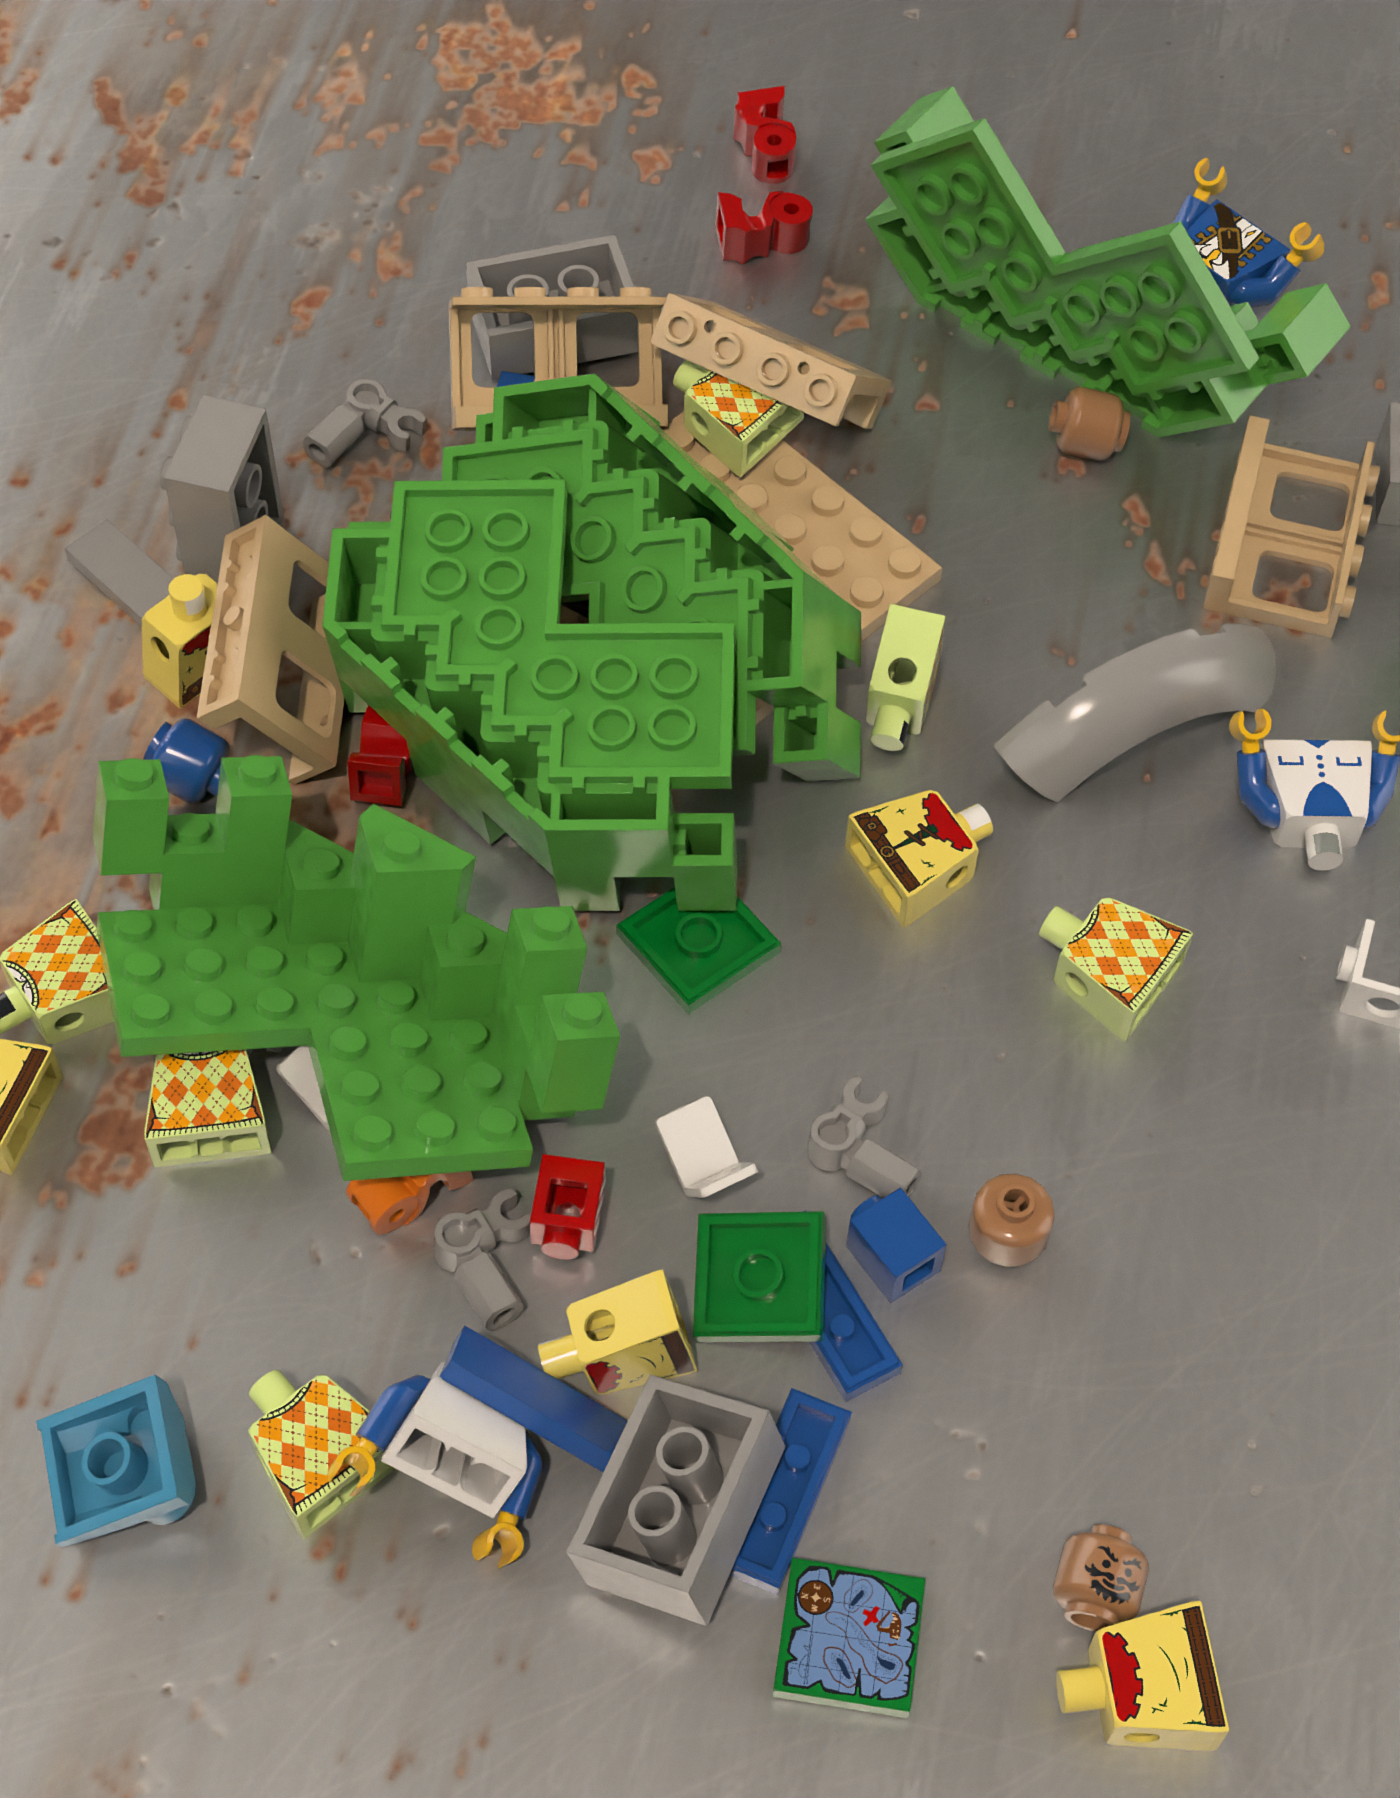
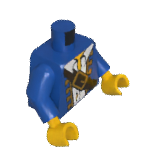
M1204 158L1197 163L1194 170L1198 187L1193 196L1187 195L1173 223L1182 222L1229 306L1248 302L1251 308L1268 306L1281 295L1301 270L1298 266L1302 261L1312 262L1322 256L1324 252L1323 238L1321 234H1318L1311 243L1302 245L1311 235L1312 229L1307 222L1299 223L1290 233V243L1293 247L1290 252L1291 249L1218 199L1211 204L1206 203L1210 195H1216L1223 191L1227 184L1225 167L1222 166L1219 175L1214 180H1204L1203 177L1208 172L1210 166L1209 159Z

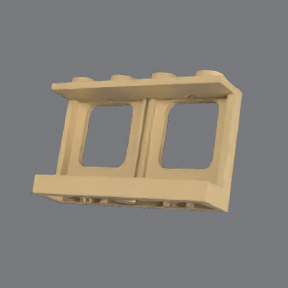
M490 287L461 288V297H452L449 301L452 431H476V415L493 413L494 387H479L472 378L471 320L474 315L479 313H525L532 318L534 328V382L577 376L576 321L579 315L583 313H629L634 315L638 323V381L634 386L613 388L658 420L660 428L667 427L668 404H662L661 348L649 343L666 297H651V288L648 287L620 288V297H599V288L596 287L567 288V297H546V288L543 287L514 288V297H493V288Z
M668 293L649 342L838 427L841 418L865 429H872L892 382L888 378L718 303Z
M1249 415L1239 450L1203 609L1332 638L1338 618L1349 619L1355 599L1356 587L1347 585L1349 576L1357 577L1363 558L1365 546L1357 545L1355 542L1357 536L1365 537L1372 513V506L1363 504L1365 496L1373 497L1380 472V466L1371 464L1375 443L1367 441L1360 464L1265 443L1270 419ZM1280 477H1290L1340 488L1347 492L1348 503L1343 527L1340 530L1332 531L1274 517L1270 512L1277 479ZM1268 555L1328 569L1332 574V582L1326 609L1321 612H1314L1262 600L1254 596L1252 588L1259 559L1262 556Z
M264 515L225 535L196 719L214 730L238 718H242L292 752L288 781L297 784L336 767L344 695L322 626L325 594L312 600L309 626L297 618L289 608L293 565H297L326 587L329 562L267 515ZM281 654L303 669L297 718L282 709L276 700Z

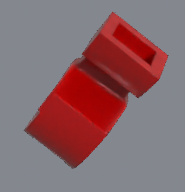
M785 85L737 92L733 139L740 142L745 156L752 157L751 168L755 178L767 184L785 182L792 176L794 171L797 136L793 124L783 120Z
M784 191L770 192L758 216H748L742 208L741 198L731 193L718 192L715 228L723 261L730 260L745 264L755 256L767 258L771 249L782 254H794L805 249L810 239V223L813 215V206L810 201L804 196Z
M368 705L361 725L360 752L351 753L347 760L350 800L402 806L407 794L406 776L412 770V760L406 739Z

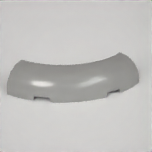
M1222 624L1217 633L1199 636L1193 629L1170 634L1138 646L1086 673L1083 676L1082 689L1069 696L1057 706H1054L1051 701L1043 702L1011 728L993 746L1010 768L1030 787L1044 797L1059 803L1075 787L1108 762L1158 733L1206 715L1229 711L1255 713L1256 710L1263 708L1272 695L1277 678L1276 653L1263 630L1247 624Z

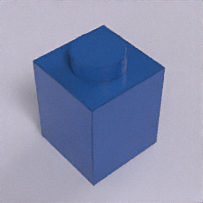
M901 1187L883 1199L880 1195L868 1198L851 1214L846 1247L890 1304L941 1271L947 1244Z

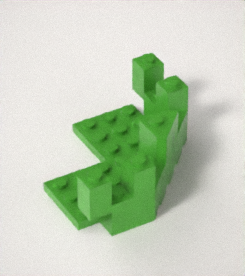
M953 86L918 99L874 141L881 155L870 166L889 196L865 220L917 303L934 313L940 307L961 318V328L993 346L1001 340L1020 351V361L1052 379L1060 373L1078 383L1081 387L1119 396L1123 402L1124 410L1142 419L1140 428L1158 438L1235 423L1267 385L1308 377L1351 327L1327 283L1286 292L1260 322L1248 302L1229 306L1181 221L1130 236H1121L1066 253L986 118L974 121L965 103L961 100Z
M595 373L494 387L493 413L476 415L475 443L443 447L442 480L566 479L568 498L561 603L589 600V624L735 623L733 756L755 754L757 697L774 707L773 764L807 782L860 778L861 722L836 708L837 669L861 667V611L830 589L792 553L794 548L723 481L698 464L660 428L658 420Z
M566 479L394 481L391 522H349L348 528L332 529L322 626L348 711L365 712L369 705L406 739L415 775L490 845L505 832L554 877L560 906H572L574 911H619L621 877H674L678 911H736L738 858L734 813H674L671 789H732L735 623L560 624L568 498Z
M251 755L247 757L221 758L216 813H184L181 815H168L169 795L160 759L141 760L129 758L115 761H98L93 839L100 875L150 874L149 891L153 910L98 912L97 934L121 1057L308 1045L343 1181L529 1167L533 1147L524 1120L574 1117L575 1111L603 1109L620 1034L604 991L577 993L587 953V945L572 906L512 909L507 933L466 912L476 856L375 804H372L359 816L354 853L290 820L292 792L282 756L265 757Z

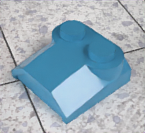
M154 1374L36 1421L37 1430L41 1432L57 1530V1534L54 1535L56 1545L66 1547L144 1521L156 1525L169 1524L182 1517L191 1506L196 1492V1481L184 1418L167 1382Z

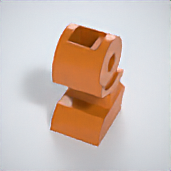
M471 1171L352 1180L346 1189V1196L352 1204L358 1206L369 1220V1226L377 1235H384L402 1227L404 1224L407 1226L421 1215L430 1195V1187L438 1180H442L449 1190L459 1189L474 1180Z

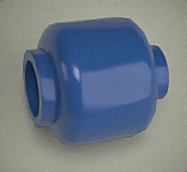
M188 718L180 719L174 725L165 722L159 728L150 742L143 760L160 759L167 791L187 803H196L202 800L208 792L217 796L221 758H228L229 744L225 738Z

